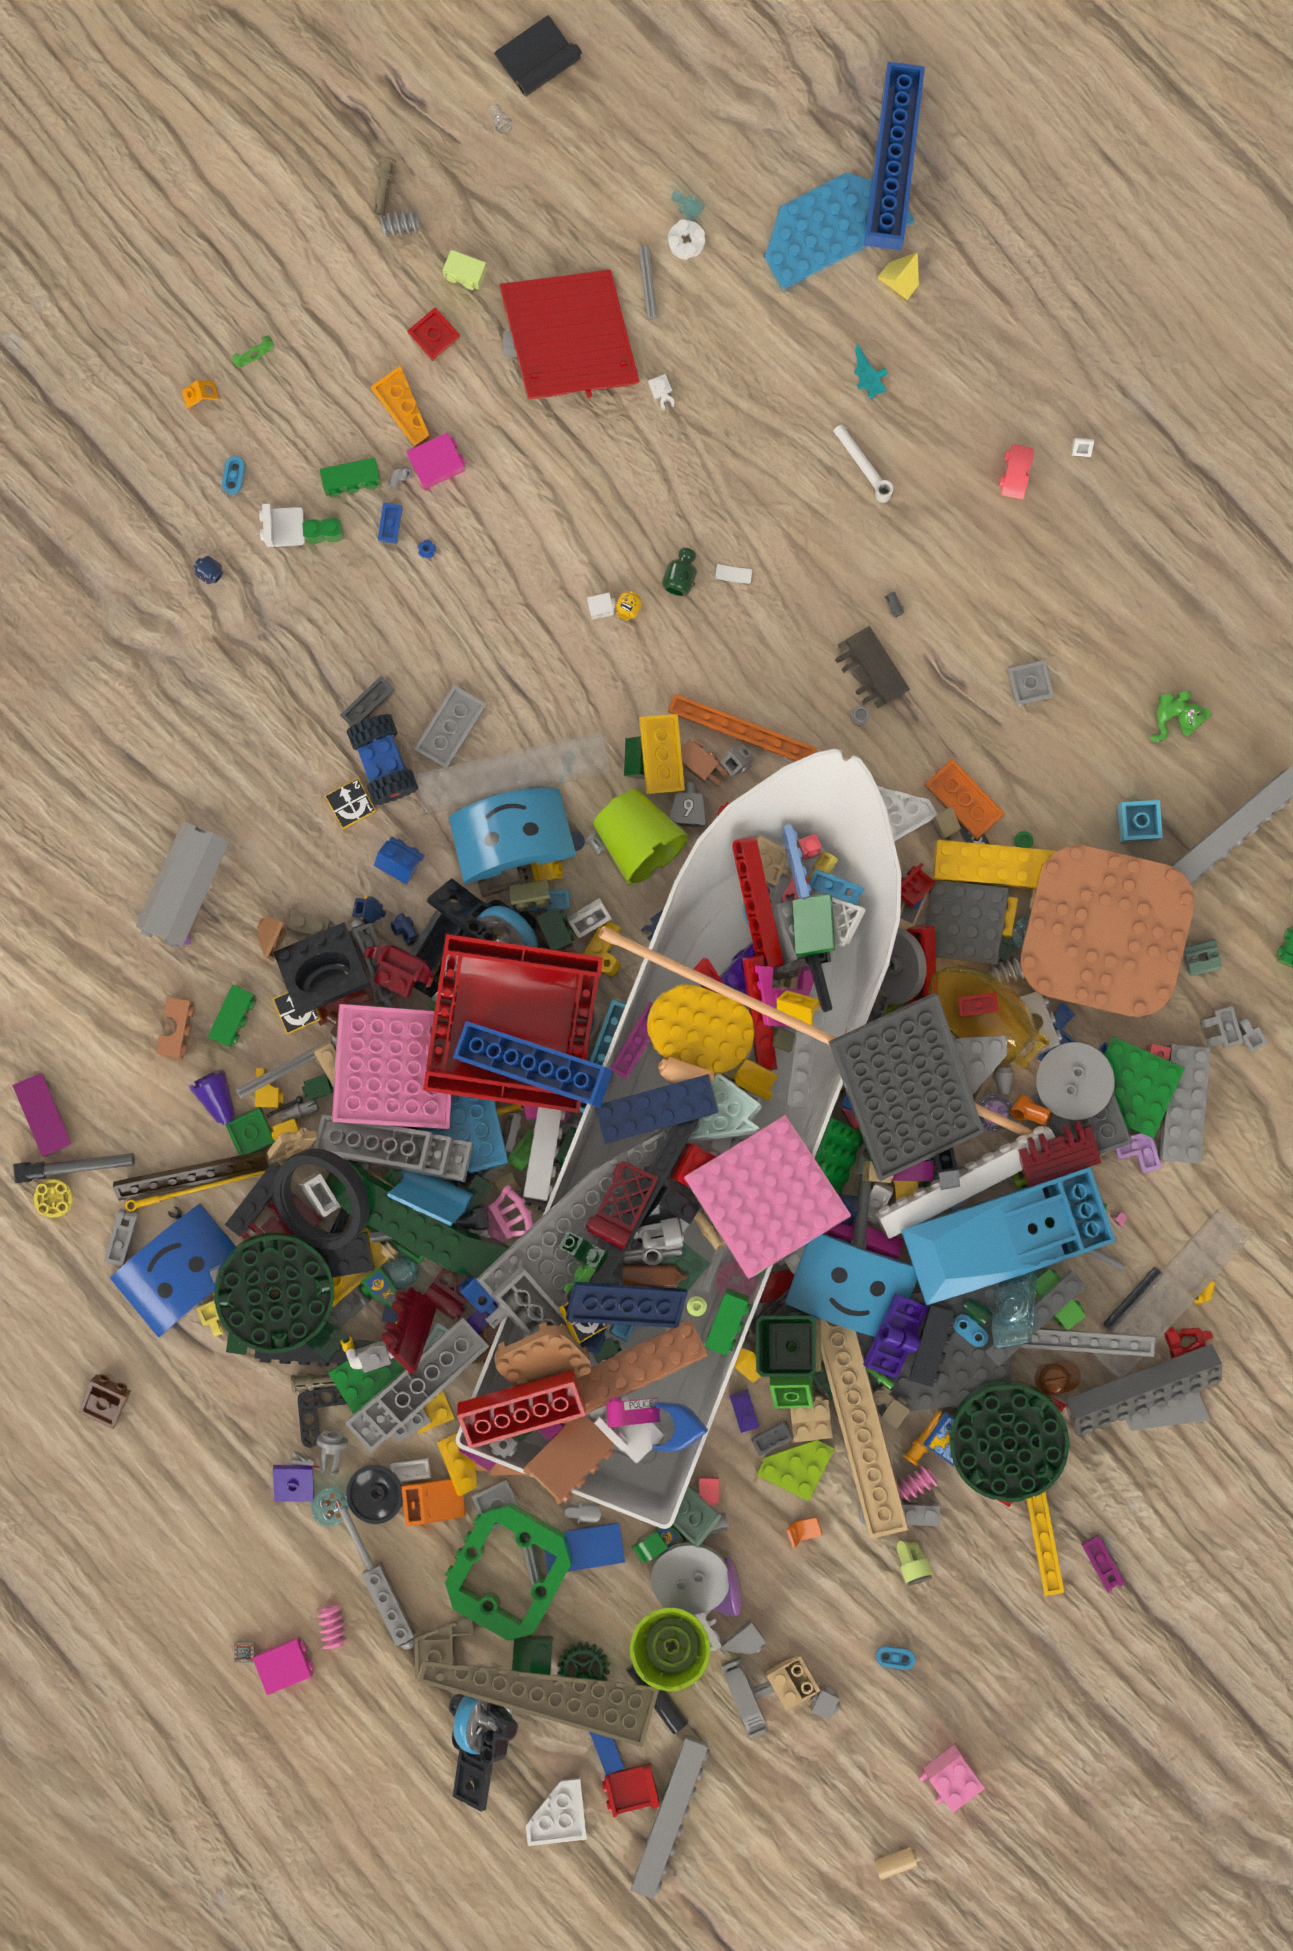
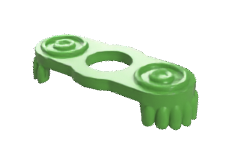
M269 335L262 337L263 342L250 348L241 356L235 353L232 357L233 363L237 367H243L259 359L273 348L272 338ZM254 351H259L257 355L250 356Z

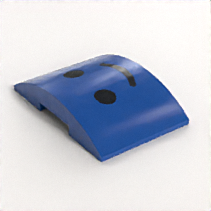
M199 1203L143 1247L116 1271L110 1279L159 1338L214 1292L215 1284L209 1269L221 1265L225 1257L236 1246L201 1203Z

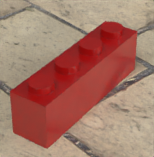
M916 925L907 928V932L913 935L919 942L926 959V978L920 992L910 1000V1004L933 993L937 994L935 926Z

